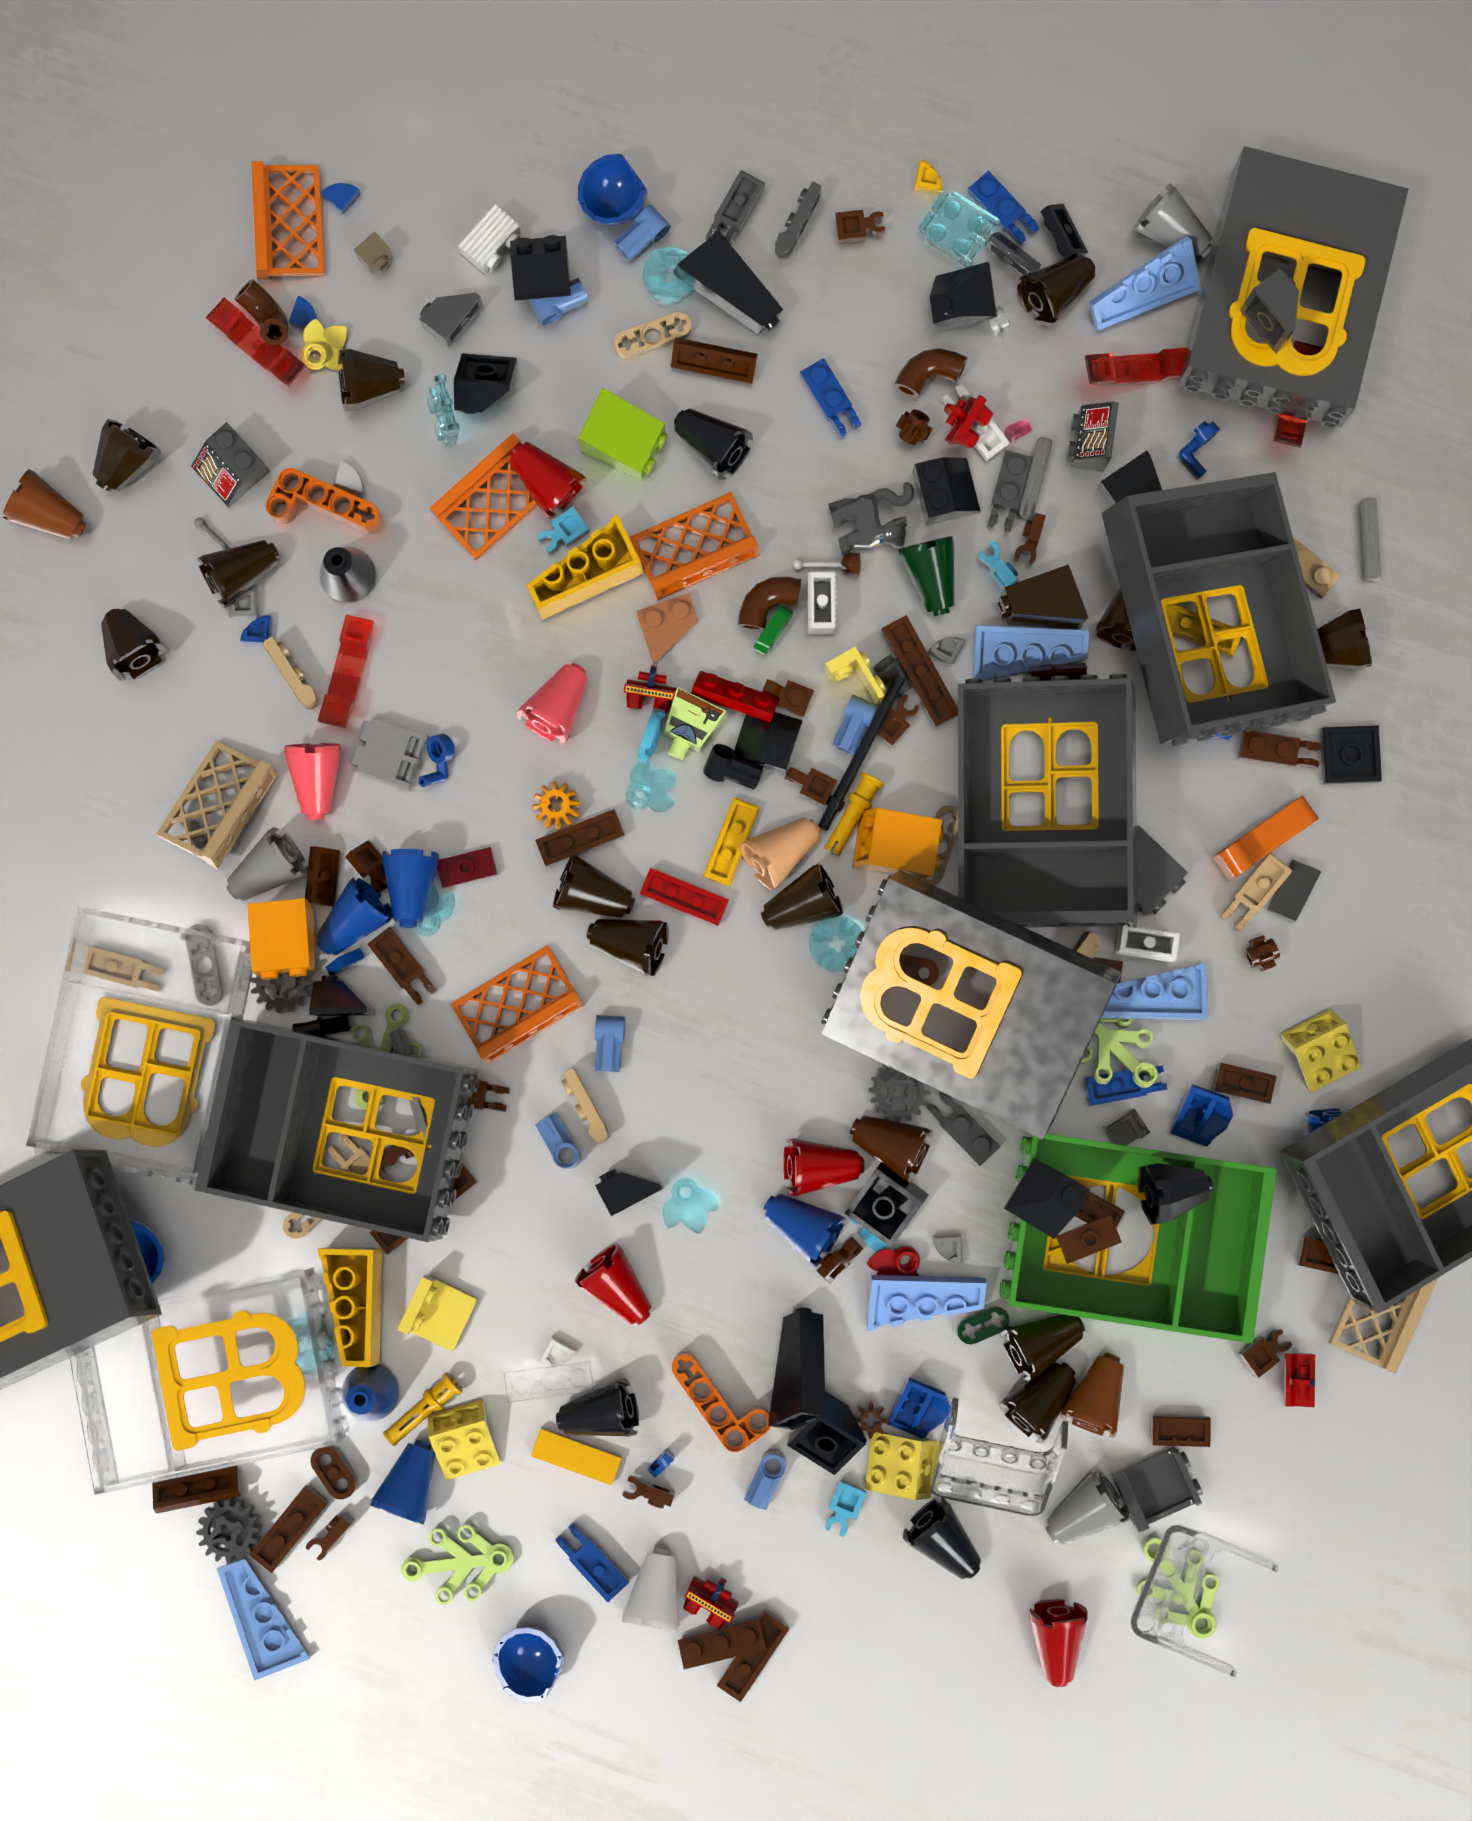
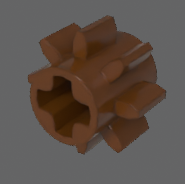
M913 409L910 413L905 411L896 424V427L901 429L899 437L911 445H916L918 441L923 443L933 430L932 427L928 426L930 418L920 410Z
M1264 935L1248 941L1251 947L1245 949V955L1253 969L1259 967L1262 972L1276 966L1274 960L1280 958V952L1272 938L1265 940Z
M869 1401L868 1407L865 1409L858 1405L857 1408L860 1415L859 1417L855 1416L857 1422H860L862 1432L864 1430L867 1431L869 1439H872L873 1432L878 1431L884 1434L881 1425L882 1423L889 1422L888 1418L881 1417L880 1415L884 1411V1407L880 1406L878 1409L873 1408L872 1401ZM869 1413H873L874 1417L878 1419V1421L873 1422L871 1427L867 1425L866 1421H863V1418H868Z

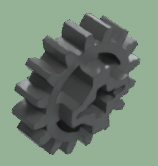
M307 971L306 976H300L299 978L290 977L289 973L278 974V978L263 980L260 976L250 978L249 981L256 984L251 993L260 995L256 1000L258 1004L267 1002L266 1010L270 1011L275 1005L276 1013H282L284 1007L289 1012H293L294 1003L303 1006L301 997H310L311 995L305 990L306 987L313 986V983L307 981L306 978L312 974V971ZM282 977L287 979V985H282V987L276 985V980H280ZM264 986L271 989L274 1000L267 995ZM298 989L296 994L288 999V994L292 990Z
M887 1066V1071L879 1067L877 1070L881 1076L879 1078L871 1077L876 1086L868 1088L869 1092L875 1093V1097L870 1100V1103L879 1104L876 1112L880 1113L884 1110L886 1112V1120L895 1115L896 1122H900L903 1115H905L908 1121H911L912 1112L921 1115V1110L918 1107L920 1105L928 1106V1102L923 1097L924 1095L931 1094V1091L924 1090V1085L926 1084L910 1076L904 1080H896L891 1074L899 1071ZM882 1082L887 1086V1096L883 1100L880 1094ZM909 1082L904 1090L905 1098L898 1096L889 1101L895 1092L893 1088L895 1084L902 1086ZM917 1083L918 1098L915 1101L912 1097V1087ZM894 1103H903L908 1109L896 1111L890 1107Z
M226 1499L224 1505L220 1501H216L213 1503L214 1509L208 1507L204 1510L207 1517H201L198 1520V1523L203 1525V1528L197 1530L196 1534L203 1535L204 1537L198 1544L199 1546L207 1545L208 1549L205 1555L208 1556L214 1552L216 1554V1562L221 1560L223 1556H225L227 1563H231L234 1556L240 1561L244 1558V1552L250 1554L254 1550L251 1544H257L260 1538L254 1535V1533L262 1529L261 1526L254 1525L259 1515L251 1516L250 1511L253 1507L250 1505L244 1509L242 1507V1499H239L235 1505L232 1503V1499ZM231 1512L237 1513L242 1518L232 1516ZM216 1517L215 1522L217 1525L215 1530L211 1532V1524ZM236 1526H239L237 1529L234 1530L232 1534L224 1533L219 1535L226 1527L234 1528ZM247 1528V1537L242 1544L241 1535L243 1530ZM216 1543L226 1545L227 1549L220 1547Z

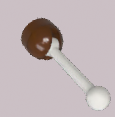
M848 553L843 556L841 561H802L801 559H796L793 562V567L796 570H801L803 567H841L846 574L860 575L861 557L860 553Z

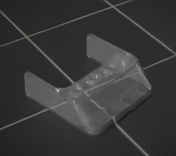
M953 1397L938 1444L931 1479L932 1493L945 1499L1026 1516L1041 1514L1045 1509L1067 1450L1068 1421L1062 1420L1054 1445L1050 1450L1046 1452L1029 1451L1014 1446L991 1443L955 1434L959 1398Z
M1173 1525L1164 1533L1130 1620L1131 1628L1136 1635L1236 1678L1238 1672L1232 1665L1186 1645L1183 1639L1185 1625L1210 1562L1218 1551L1225 1550L1275 1572L1278 1571L1279 1566L1267 1558L1208 1533L1182 1525Z

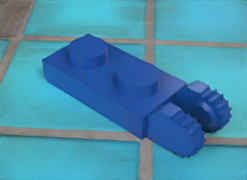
M989 170L968 188V194L1017 243L1023 244L1026 241L1024 233L1014 224L1018 220L1032 233L1039 229L1037 222L1026 213L1021 204Z
M824 358L800 371L801 378L825 418L831 422L840 437L846 435L845 426L837 417L842 413H846L854 428L857 429L862 426L860 419L852 408V403Z
M1163 1065L1155 1067L1158 1074L1164 1072ZM1130 1070L1113 1072V1076L1107 1084H1099L1094 1076L1084 1078L1089 1106L1147 1096V1093L1167 1090V1084L1162 1082L1155 1083L1147 1088L1138 1086L1134 1082L1133 1073ZM1108 1073L1099 1076L1106 1079L1108 1078ZM1145 1073L1139 1074L1140 1079L1143 1080V1081H1144L1143 1076H1144V1075H1147V1074H1145Z
M572 1523L569 1526L570 1532L582 1543V1546L575 1551L569 1541L561 1535L555 1541L569 1556V1561L606 1602H609L630 1581L591 1538L589 1539L578 1525Z

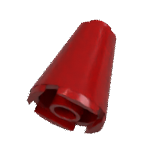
M519 442L509 452L511 456L509 463L544 516L549 520L556 516L553 511L558 506L563 510L581 491L583 486L580 482L587 481V478L582 473L530 442L524 444Z
M796 1138L787 1139L786 1141L790 1144V1147H784L783 1174L784 1179H790L791 1187H786L789 1196H798L857 1180L859 1175L864 1172V1159L855 1150Z
M619 1244L616 1247L611 1245L590 1260L592 1265L588 1268V1271L586 1272L582 1268L575 1277L574 1282L579 1288L629 1325L634 1323L640 1325L649 1318L651 1304Z
M1059 1599L1037 1602L1034 1604V1610L1030 1608L1029 1618L1045 1680L1050 1682L1052 1686L1064 1687L1074 1679L1087 1625L1088 1611L1086 1607L1079 1603L1073 1602L1074 1607L1065 1605V1600Z

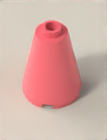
M576 663L571 665L564 664L517 711L518 718L521 719L524 716L528 720L525 726L542 738L553 742L554 738L561 739L559 744L565 743L569 738L588 681L585 669Z
M303 743L285 745L284 754L301 814H307V819L310 820L324 819V814L330 813L341 754V744Z

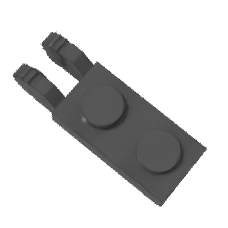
M741 170L716 212L714 222L705 240H708L717 233L721 225L729 228L725 238L732 244L736 233L739 234L765 188V182Z
M812 181L808 189L803 188L797 201L800 206L796 214L791 212L786 221L785 228L787 231L779 233L777 237L775 255L779 259L783 260L791 256L821 198L822 187L820 184Z
M1005 450L990 505L992 509L987 526L994 527L998 518V510L1001 508L1009 510L1004 530L1011 532L1015 514L1020 507L1033 457Z
M941 1092L939 1094L940 1099L953 1112L945 1118L935 1105L929 1103L926 1108L941 1123L940 1126L981 1166L1001 1146L961 1105L958 1106L949 1095Z

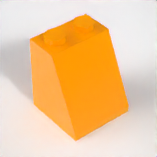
M873 808L864 811L859 820L852 867L888 873H897L899 870L918 877L934 876V872L938 870L940 857L937 855L938 844L942 842L944 836V829L941 827L942 819L883 808Z
M305 898L247 904L251 968L255 975L260 976L263 980L278 978V974L289 973L290 977L306 976L307 971L315 970V907Z

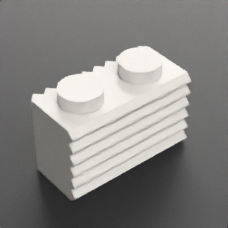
M493 204L458 243L459 252L485 274L488 269L494 270L500 264L502 254L507 248L510 249V241L521 237L520 227L509 215L497 207L496 204Z
M808 572V634H834L836 632L837 591L836 574L834 572Z
M1126 924L1118 928L1115 954L1173 962L1177 959L1180 935L1178 932L1173 933L1166 930L1162 932L1161 929L1156 931V929L1151 930L1150 928L1145 929L1138 926L1128 927Z

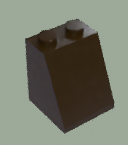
M1069 564L1004 587L999 597L1000 602L996 603L1000 617L1002 619L1006 618L1008 625L1078 630L1082 628L1088 619Z

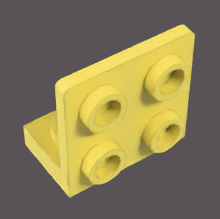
M853 647L825 664L824 674L829 682L834 679L837 682L846 679L852 674L851 671L854 669L874 704L880 705L883 700V691L886 690L878 675L873 677L869 670L871 663L864 651L858 652L857 648Z
M1331 1008L1281 1033L1285 1045L1296 1055L1306 1085L1311 1092L1361 1067L1347 1024Z
M424 1275L397 1330L407 1335L412 1332L445 1349L453 1351L476 1305L477 1299L429 1275Z
M483 1399L430 1414L427 1417L428 1436L446 1480L500 1464V1457L487 1425L486 1407Z
M873 1432V1437L870 1439L865 1489L911 1500L931 1498L938 1440L930 1438L911 1439Z

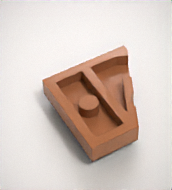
M690 594L636 611L653 664L657 663L672 646L674 647L681 640V637L686 632L690 631L698 623Z

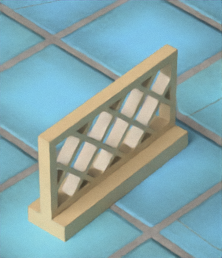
M215 741L156 835L205 860L208 865L219 869L277 777L276 772L271 764L263 760L259 762ZM220 751L229 755L231 763L215 767L214 759ZM244 765L254 767L250 776L239 779L236 768ZM232 769L235 780L220 785L217 774ZM213 775L216 786L200 790L199 783L202 778ZM237 787V797L234 800L224 802L222 791ZM218 793L220 804L205 808L202 797ZM198 798L201 810L185 814L184 806L186 803ZM222 810L223 819L221 822L209 826L207 814ZM202 816L205 828L190 832L187 820ZM183 822L185 834L175 837L168 834L172 825ZM207 834L208 842L204 849L201 851L195 848L192 838Z
M1437 1279L1403 1298L1402 1302L1396 1303L1378 1314L1367 1309L1369 1314L1355 1319L1352 1311L1356 1302L1352 1301L1349 1295L1328 1343L1396 1374ZM1390 1312L1393 1320L1390 1328L1381 1331L1376 1317ZM1371 1319L1376 1334L1362 1339L1357 1324ZM1352 1326L1358 1341L1347 1345L1338 1341L1343 1329ZM1378 1338L1381 1350L1376 1359L1368 1355L1364 1343ZM1360 1346L1361 1351L1355 1349L1354 1347Z

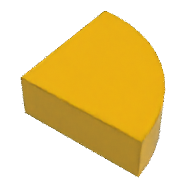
M920 160L914 190L941 195L942 180L930 163Z

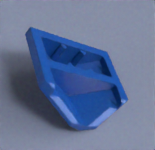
M1192 1084L1180 1100L1170 1134L1207 1147L1214 1138L1227 1129L1233 1117L1229 1097Z
M909 1377L899 1390L887 1424L921 1439L925 1438L930 1431L945 1421L951 1410L946 1393Z

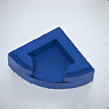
M337 183L326 187L320 194L341 213H344L360 194V190L350 184Z
M297 296L289 323L305 329L312 320L317 319V316L311 304L306 299Z
M264 615L252 621L243 630L240 641L242 643L263 644L266 639L271 637L272 616Z
M358 948L337 957L325 968L329 975H335L342 972L343 968L358 963L365 956L361 949Z
M668 1449L664 1450L648 1467L647 1471L654 1478L657 1477L674 1461L675 1456Z

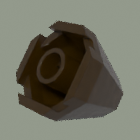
M352 349L339 350L338 365L342 364L343 369L338 372L344 411H356L399 393L400 386L405 385L403 368H398L396 361Z
M107 419L102 427L92 474L97 479L96 484L108 492H111L112 489L120 491L156 462L162 452L156 448L157 446L133 429L121 430L120 428L123 424L112 419Z
M116 608L105 614L101 622L106 662L111 672L119 681L126 680L124 677L126 675H131L132 679H139L161 665L162 660L160 656L163 653L166 657L168 650L153 631L126 609Z
M1360 608L1350 610L1317 629L1327 666L1356 669L1372 666L1368 637H1366V628Z

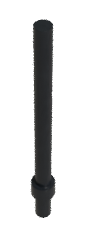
M895 674L834 795L830 794L826 802L827 808L818 824L822 829L828 831L837 811L841 812L845 804L843 800L906 679Z

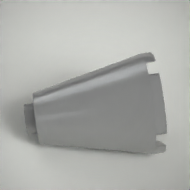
M1170 183L1164 188L1168 192L1163 197L1158 194L1139 218L1142 224H1135L1134 229L1167 247L1188 236L1192 240L1195 259L1198 257L1203 259L1213 247L1210 244L1212 236L1176 187Z
M272 827L265 833L227 879L229 884L227 885V890L233 898L246 901L307 874L308 867L306 866L303 869L301 862L305 859L289 836L286 834L282 837L276 832L280 829Z
M1096 1469L1047 1519L1049 1526L1046 1527V1531L1055 1543L1059 1541L1064 1545L1124 1524L1129 1521L1130 1516L1125 1506L1120 1509L1118 1499L1121 1497L1111 1482L1102 1472L1099 1474V1471Z

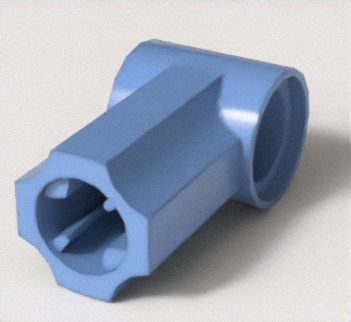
M648 205L636 216L634 223L614 241V245L625 259L631 261L651 242L656 243L662 239L671 228V225L652 205Z
M579 278L570 281L571 296L529 299L540 325L551 324L560 319L563 313L589 302Z
M852 694L843 714L844 720L838 729L832 746L854 755L879 705Z
M596 1015L595 1040L597 1044L595 1071L620 1072L621 1042H624L625 1017Z
M557 1112L535 1124L557 1166L564 1169H572L579 1165L582 1156L581 1151L575 1145ZM565 1148H571L574 1152V1159L569 1164H564L560 1158V1154Z
M770 1449L762 1455L761 1462L744 1497V1500L750 1505L767 1510L780 1479L786 1470V1457L781 1451ZM775 1458L780 1461L781 1467L777 1471H771L767 1469L765 1463L768 1459Z

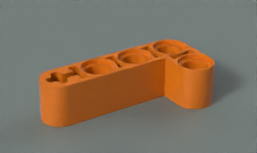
M286 468L281 471L266 501L267 512L279 524L290 523L295 518L300 505L304 504L366 533H375L383 525V516L373 503L294 468ZM299 479V484L296 488L287 489L286 486L289 480ZM316 490H324L325 493L322 499L312 500V494ZM342 501L350 502V506L345 512L337 511V506ZM287 504V509L284 513L275 514L277 505ZM358 510L361 514L365 516H370L372 513L374 519H368L367 522H365L363 517L360 514H358Z
M1302 795L1212 858L1226 878L1231 880L1317 821L1319 817Z
M681 1352L674 1357L672 1363L674 1376L728 1451H742L769 1431L771 1427L768 1421L770 1412L765 1407L754 1406L738 1417L692 1353ZM683 1359L684 1362H688L689 1360L692 1362V1364L690 1365V1371L694 1376L698 1371L701 1374L697 1377H694L689 1384H687L686 1380L690 1379V1375L687 1373V1371L678 1370V1368L680 1367L679 1360ZM699 1382L706 1383L710 1388L709 1394L705 1397H699L693 1391L694 1386ZM716 1406L723 1407L727 1413L726 1417L721 1421L714 1420L710 1415L712 1408ZM756 1413L763 1414L767 1419L766 1424L761 1428L754 1427L750 1422L751 1417ZM732 1430L740 1431L743 1435V1440L739 1444H731L727 1440V1434Z

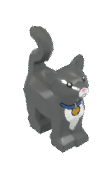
M909 482L903 484L904 492L900 496L888 488H883L867 495H860L858 498H844L828 504L835 528L841 527L843 522L847 520L853 521L855 531L838 539L842 557L848 554L850 549L873 548L883 543L890 544L895 548L904 546L907 518L903 516L893 519L885 525H881L878 502L885 499L893 506L901 507L909 504L914 498V488Z

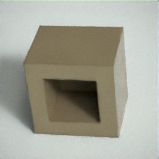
M375 231L354 249L358 260L372 275L377 270L379 272L384 270L390 264V259L393 258L390 248Z

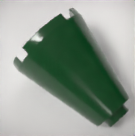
M953 536L898 549L899 556L926 611H933L934 616L950 613L949 607L954 606Z

